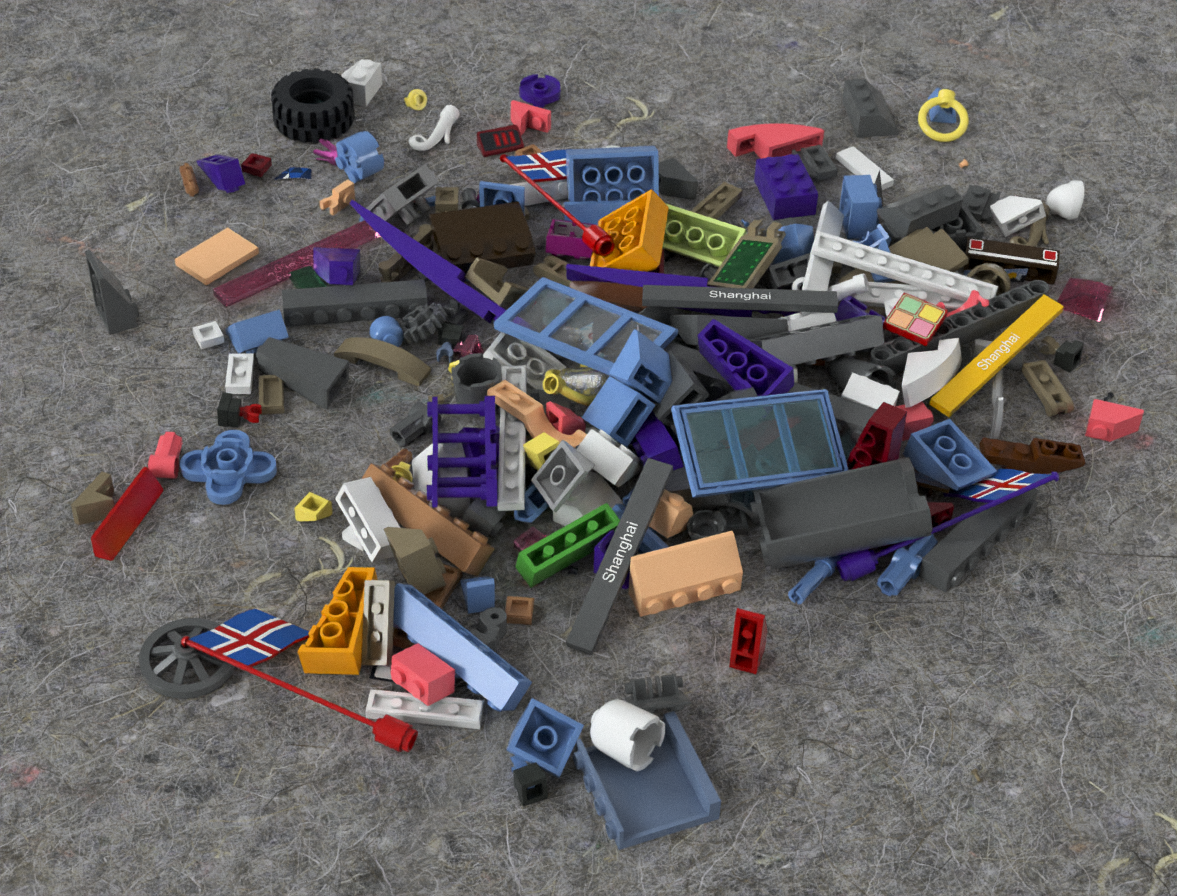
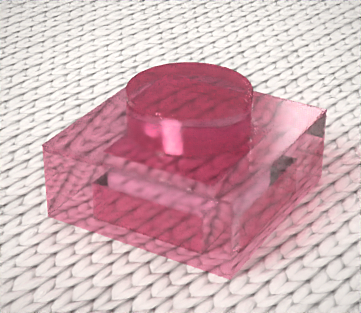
M532 526L514 539V548L521 552L547 536Z

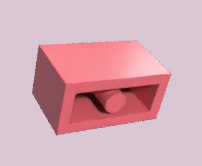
M419 643L391 656V679L427 706L455 692V669Z

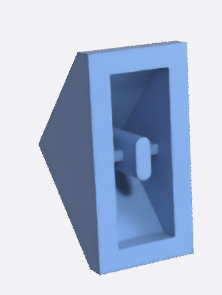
M483 576L460 580L468 614L483 612L488 608L495 607L494 578Z

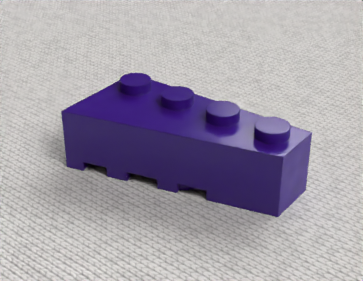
M712 319L697 335L700 354L735 391L753 387L757 396L788 393L794 386V368L717 320ZM772 406L763 407L766 415L762 419L772 410Z

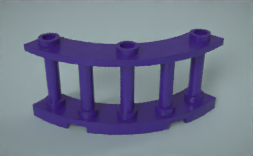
M495 395L484 396L485 401H479V404H438V396H432V402H427V417H432L433 455H427L428 471H432V485H427V501H432V507H438V498H481V500H486L487 507L497 506L496 442H491L490 432H496ZM480 414V417H485V430H480V433H438V415ZM480 443V446H485V454H480V457L438 458V444ZM480 467V470H486V474H481V477H438V468Z

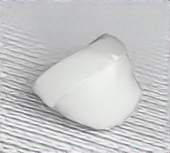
M1073 180L1051 190L1046 201L1050 208V213L1060 215L1067 220L1077 219L1084 199L1083 182Z

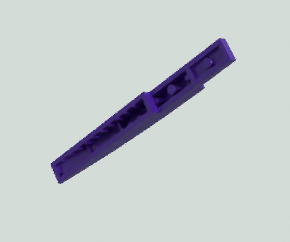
M351 200L350 205L391 247L456 301H459L460 304L488 323H491L492 320L496 321L506 311L464 283L467 279L465 278L466 273L354 200ZM517 318L513 322L528 329H531L533 331H536L533 327H531L519 318Z
M566 264L567 280L609 282L643 287V285L709 287L707 286L708 278ZM678 308L713 315L752 318V311H758L761 314L777 313L784 316L799 313L794 311Z

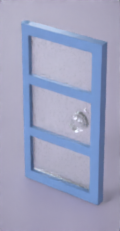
M544 277L537 281L494 322V329L609 376H612L609 372L634 329L638 330L663 350L678 335V329Z

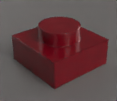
M251 153L241 164L242 172L262 177L272 166V160L269 157Z

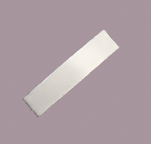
M959 338L939 340L938 350L908 353L902 381L905 408L912 407L942 389L955 376L962 361Z

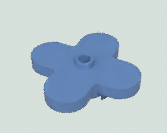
M240 430L222 432L216 437L214 445L209 449L206 446L203 450L190 451L180 460L182 476L189 481L206 482L208 499L220 505L237 501L242 495L244 484L265 483L274 478L277 473L275 458L266 452L253 451L250 447L248 435Z

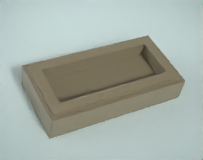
M275 375L258 376L259 405L262 406V414L259 415L285 413L284 382L282 379Z

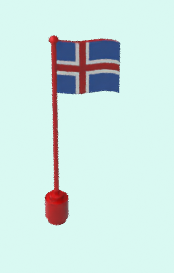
M571 149L554 150L531 155L507 156L502 154L500 156L501 162L508 164L584 231L582 241L598 256H608L612 253L615 244L613 238L598 225H591L588 228L584 226L535 183L567 179L566 150Z
M248 610L234 616L213 630L192 638L185 636L181 640L183 647L187 645L373 727L372 734H375V741L398 752H410L416 742L418 731L413 729L411 724L388 714L383 718L379 717L376 722L252 668L255 665L272 659L292 645L309 638V631L261 610Z

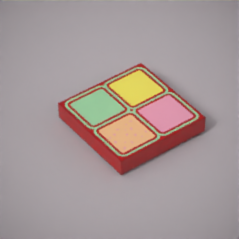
M904 292L883 322V328L927 347L947 317L948 310Z

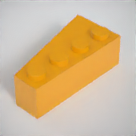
M347 568L333 591L331 602L328 605L325 604L321 611L322 617L317 625H313L309 631V639L306 644H302L297 651L304 673L359 675L362 665L364 581L378 580L375 568Z

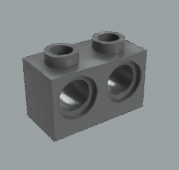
M810 253L769 266L761 277L766 289L792 290L793 282L797 278L805 277Z

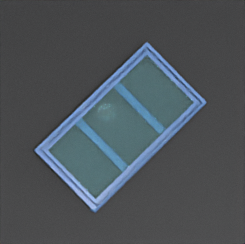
M827 389L674 405L671 407L692 498L766 489L848 471Z

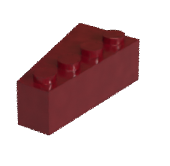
M883 401L867 422L858 442L852 449L846 461L848 470L898 460L907 411Z

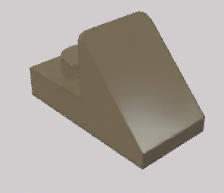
M102 471L71 504L75 524L82 525L104 520L115 506L112 499L114 487L111 474Z

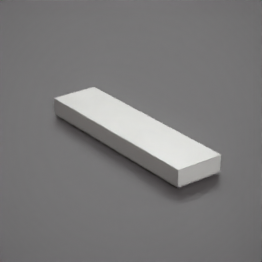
M370 689L365 714L366 718L371 719L383 718L388 714L410 723L480 729L484 700L445 697L427 706L411 693Z

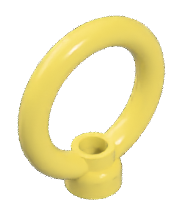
M943 89L939 91L938 97L932 98L922 105L918 114V122L921 130L929 138L939 142H950L960 138L965 133L969 124V117L964 106L955 100V92ZM937 105L942 108L952 107L959 114L960 125L951 133L936 132L927 123L928 111Z
M551 369L545 373L543 389L548 394L555 395L560 393L566 398L586 406H590L597 395L586 383L566 372ZM566 384H568V385L574 387L575 389L579 390L581 393L576 392V391H574L573 389L567 387Z

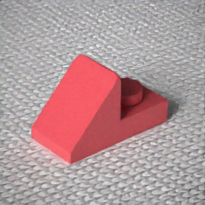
M514 100L511 101V121L513 125L516 124L521 135L527 128L548 133L551 129L550 110Z

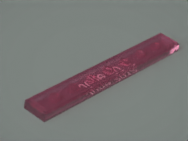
M364 220L213 289V295L225 307H228L313 268L314 247L355 249L381 236Z

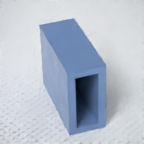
M609 376L581 418L599 431L600 429L627 448L655 407V404L637 391Z

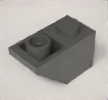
M675 158L658 163L659 192L661 194L690 200L696 199L698 181Z

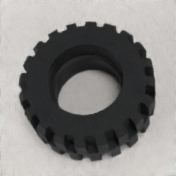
M314 68V70L302 69L300 72H291L289 76L285 75L275 84L271 92L274 125L285 137L288 136L291 140H299L301 143L312 142V144L318 143L320 139L330 141L332 138L336 139L342 133H346L354 122L353 89L345 78H342L337 73L333 74L330 70L325 69V71Z

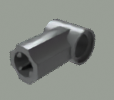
M422 402L415 403L409 410L408 416L390 428V435L397 445L403 446L408 444L424 431L427 433L433 432L432 417H427V406ZM438 415V427H439V425H440V423H441V415Z

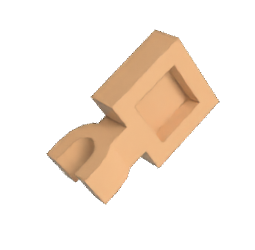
M347 179L332 189V195L320 201V209L325 210L329 207L330 214L335 215L338 211L350 205L351 200L355 201L354 183Z

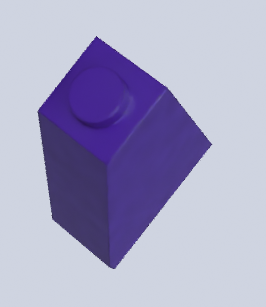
M314 247L313 271L329 284L353 285L360 273V249Z

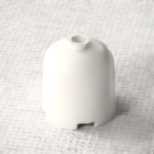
M619 699L609 701L596 710L591 718L590 737L594 746L599 751L637 772L645 769L652 762L653 758L650 757V754L655 745L661 747L663 743L665 723L659 720L658 716Z

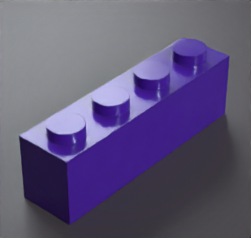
M651 411L630 442L636 456L640 457L643 467L648 458L672 465L673 471L683 467L677 445L663 423Z

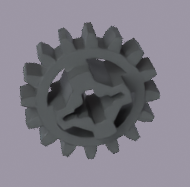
M433 302L430 306L428 303L417 306L415 310L405 315L402 319L403 323L399 324L404 333V343L408 342L410 344L413 341L416 343L419 340L424 341L431 334L437 332L438 328L442 327L441 323L446 321L445 317H447V314L440 303L436 304Z

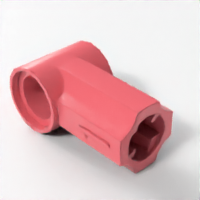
M165 432L164 435L160 436L155 454H151L149 457L148 469L155 478L176 479L178 477L179 455L183 443L182 437L176 435L175 432Z

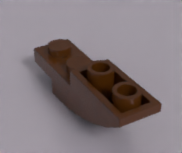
M984 437L979 443L981 454L989 463L1001 465L1002 469H1014L1033 474H1051V472L1059 473L1080 468L1086 463L1081 446L1073 443L1033 438L1030 445Z

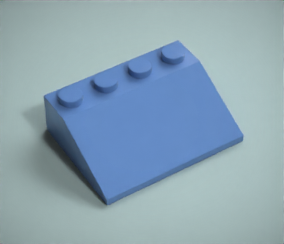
M655 146L566 150L568 202L634 200L651 189L659 196L658 150Z

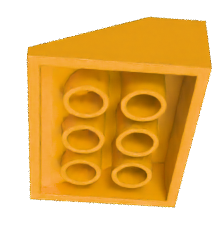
M652 189L599 219L598 226L613 238L615 247L608 256H598L592 252L590 266L648 272L655 270L660 265L669 207Z

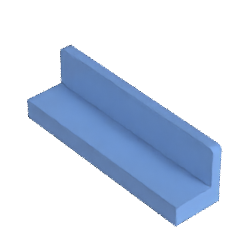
M632 200L564 202V208L581 223L598 224L599 219ZM564 214V221H572Z

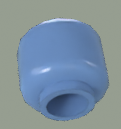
M382 316L372 322L370 326V336L372 339L381 340L397 347L402 344L404 333L398 321L393 317Z

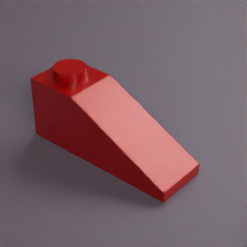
M737 608L730 668L757 674L766 646L767 626L765 615Z

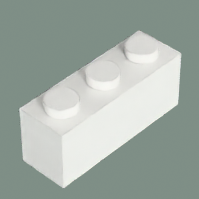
M371 477L344 483L335 499L371 562L394 557L383 529L386 527L400 528L394 518L392 510L383 499L380 489L375 485Z

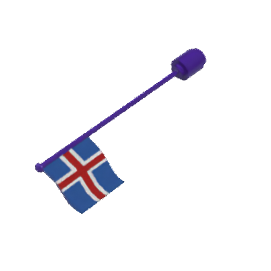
M997 469L996 475L960 490L952 489L948 494L943 493L944 497H959L987 504L933 527L931 534L1052 480L1057 482L1059 474L1057 472H1051V475L1033 474L1014 469ZM922 538L903 541L877 553H874L872 549L848 553L841 556V560L836 562V567L844 581H854L876 571L877 558Z

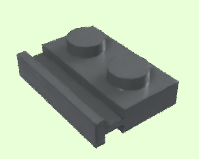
M821 145L801 148V151L797 152L795 149L792 150V155H799L811 179L824 180L837 177L838 169Z
M969 185L963 204L976 221L980 222L982 219L986 220L987 224H990L993 218L990 206L999 201L1001 192L995 194L991 193L990 189Z

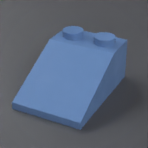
M951 419L912 433L903 452L906 458H910L912 465L918 472L955 490L970 486L997 473V470Z

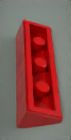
M148 467L142 468L91 536L92 547L96 557L109 561L114 560L163 493V487Z

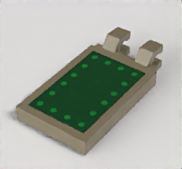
M754 220L748 227V234L741 236L708 282V286L753 289L782 249L781 242L786 234L785 231H778L782 227L781 223L773 222L766 231V229H760L763 225L762 221Z

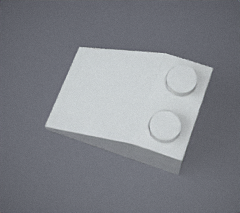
M500 332L483 354V358L491 360L496 358L501 364V370L503 366H527L528 389L544 390L543 380L548 370L564 371L566 369L565 365L545 349Z

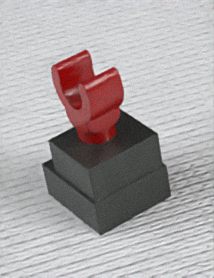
M222 393L217 409L218 426L239 427L241 417L251 423H259V414H262V406L251 404L242 407L241 399L233 398L231 393Z

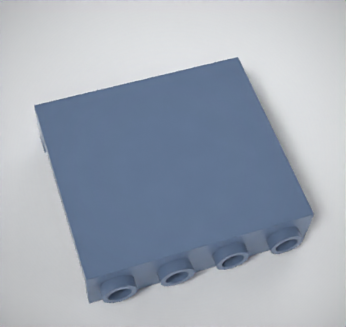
M675 711L663 715V722L665 723L663 743L661 747L655 745L650 754V757L653 758L652 762L645 769L638 772L599 751L595 746L585 748L581 738L576 740V752L573 753L574 764L577 770H582L585 788L588 793L592 792L594 795V805L599 816L603 815L606 821L607 835L610 840H615L619 850L719 819L721 800Z

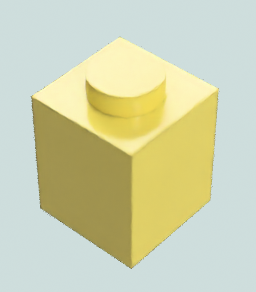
M543 432L523 444L531 466L539 470L559 445V441Z

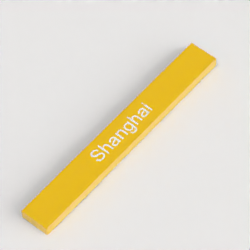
M1043 295L930 399L929 405L947 417L952 416L1063 312L1064 306Z

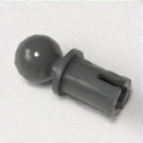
M473 188L464 189V192H462V210L479 207V203L476 201L475 190Z

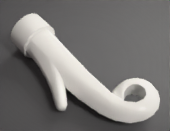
M453 105L445 106L429 139L421 135H413L409 138L411 148L417 151L429 150L443 136L445 144H449L451 127L460 116L459 110Z
M865 273L853 276L850 280L830 286L827 291H837V300L839 302L848 296L869 292V284ZM805 277L797 278L793 282L792 290H799L800 286L804 283Z

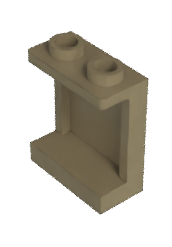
M478 257L471 264L465 276L497 305L507 309L529 290V288L507 281L503 283L502 278L508 269L503 265ZM536 301L523 313L529 315Z

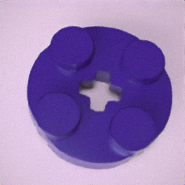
M538 74L527 76L520 82L519 97L533 106L543 108L545 104L553 103L561 98L560 82L550 75H545V78H538Z

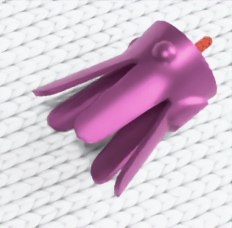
M320 139V143L330 151L315 149L313 151L314 154L326 158H316V160L328 161L330 164L337 166L335 158L338 157L337 148L328 140Z

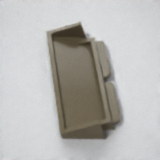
M928 227L917 229L889 247L892 254L951 272H955L968 264V257L943 229L934 234ZM856 268L840 278L838 282L850 280L853 276L865 273L868 282H874L871 272ZM896 280V281H891V282H886V283H893V284H906V285H910V284L903 283V282H900V281H897V280ZM868 306L865 311L869 314L870 310L873 309L882 316L887 317L885 307Z

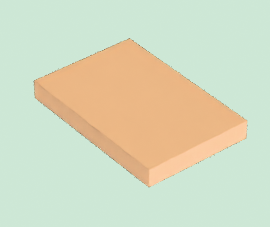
M226 228L175 258V264L207 286L259 254V249L239 234Z

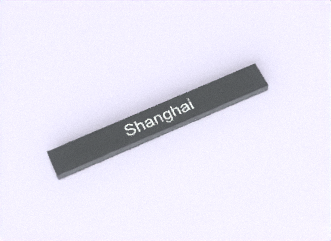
M643 285L642 306L837 313L838 300L837 291Z
M650 458L647 459L567 638L566 645L568 647L593 655L629 573L631 557L636 556L673 472L672 465Z

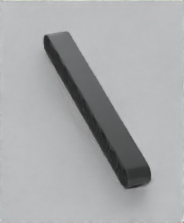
M1041 280L1031 281L989 299L990 304L988 307H983L979 303L946 317L927 347L901 336L873 348L870 362L887 366L894 374L905 370L908 353L938 350L939 340L959 338L960 346L1011 325L1043 295L1049 296L1050 287L1048 283Z

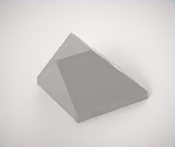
M562 440L531 481L552 511L557 512L595 464L569 443Z

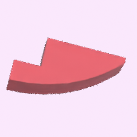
M796 124L744 126L728 130L727 148L735 157L753 151L761 159L792 154L794 149L797 152L805 147L822 146L824 130Z

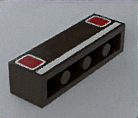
M968 237L965 249L968 264L963 266L962 272L964 270H972L981 264L990 263L996 264L1003 269H1028L1024 281L1041 280L1050 285H1055L1059 269L1060 250Z

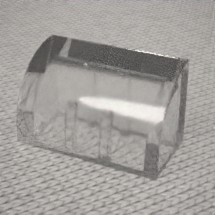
M590 367L564 368L559 373V376L565 380L567 387L587 396H596L609 378V375Z

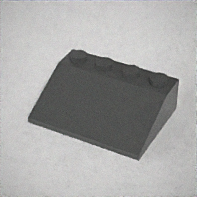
M669 315V321L674 328L678 329V333L684 342L689 345H695V350H699L697 335L712 319L717 320L747 340L787 332V319Z

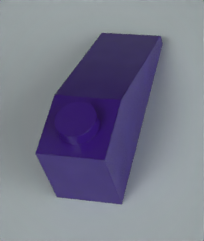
M215 154L196 160L198 166L217 189L231 193L238 191L239 186L245 185L238 158Z

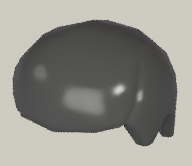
M697 511L687 523V533L692 541L727 532V520L723 518L720 511Z

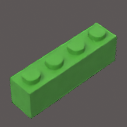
M605 503L519 552L515 567L531 588L592 553L595 546L610 531H616L620 519L608 503Z

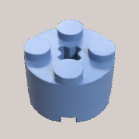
M361 131L336 143L338 157L335 158V162L339 169H344L353 183L383 170V154H378L376 148L379 145L369 132Z

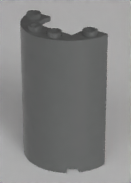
M909 457L753 491L755 501L750 502L753 517H759L763 537L758 539L765 567L770 566L771 570L932 535L930 508L925 496H919L915 472Z

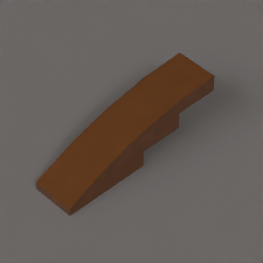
M571 281L569 285L570 288L632 312H641L648 307L642 306L643 287L597 281ZM565 298L564 303L571 304L573 302V300ZM585 305L582 306L583 308L598 311Z

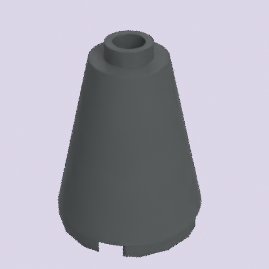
M844 356L837 357L830 364L829 374L843 391L852 373L866 376L870 380L883 385H889L893 389L896 388V382L893 381V375L895 376V374L887 366Z

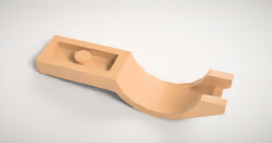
M506 380L487 390V396L495 395V404L525 424L532 438L545 432L558 440L559 443L564 440L575 448L581 444L587 435L580 429L572 435L562 434L556 430L548 421L543 405Z

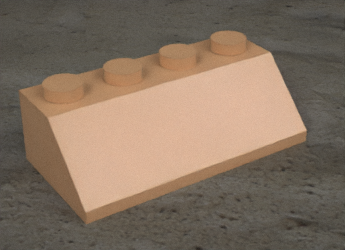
M733 531L632 556L628 594L640 617L741 590L743 570Z

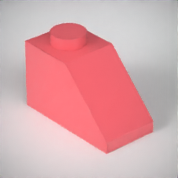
M1094 399L1085 436L1111 442L1137 432L1144 410Z
M549 401L546 403V417L556 430L566 435H572L579 429L585 433L586 424L580 416L554 402Z

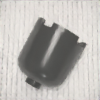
M481 353L461 357L459 364L451 369L457 404H479V401H485L484 396H487V390L502 381V370L499 361L496 358H493V360L483 358ZM495 404V411L500 407ZM467 414L471 417H480V414Z

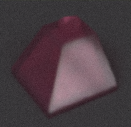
M1070 278L1057 302L1064 306L1063 310L1100 322L1114 296V289L1101 282Z

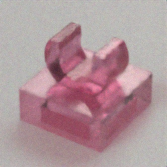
M468 335L464 343H457L453 349L454 352H461L457 360L469 354H484L477 335Z

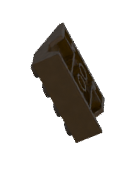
M519 202L429 214L434 241L438 245L440 256L466 274L477 257L503 265L506 268L533 265L536 251L531 231Z

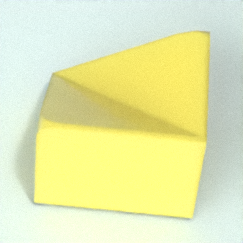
M311 492L294 508L297 521H317L329 517L333 513L331 501Z

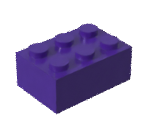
M798 154L756 159L754 181L773 220L816 215L818 192Z

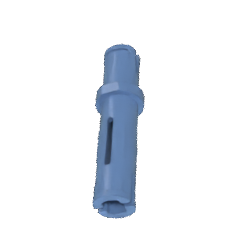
M844 555L816 560L815 566L788 592L790 600L794 603L802 604L826 577L831 576L835 572L836 562L841 560V556Z

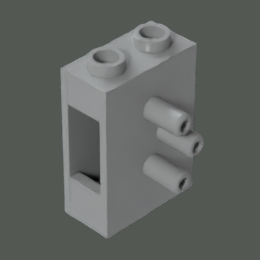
M424 164L380 194L366 209L386 222L399 214L403 221L409 225L419 218V215L411 205L416 203L423 213L429 211L430 206L423 196L439 181L427 165Z

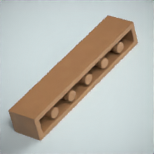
M371 463L362 479L372 478L375 485L380 489L387 506L392 510L396 521L405 528L422 530L427 539L433 538L439 554L464 573L478 576L494 551V548L487 544L488 538L477 531L473 533L468 530L470 525L458 517L454 519L449 516L451 511L440 504H438V507H432V502L427 501V493L421 490L418 492L414 490V484L404 477L399 479L395 476L396 471L386 464L378 466Z

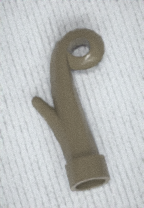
M1043 203L1046 217L1031 224L1028 241L1021 236H1014L1010 239V243L1036 247L1041 238L1043 243L1048 245L1046 221L1050 213L1049 206Z

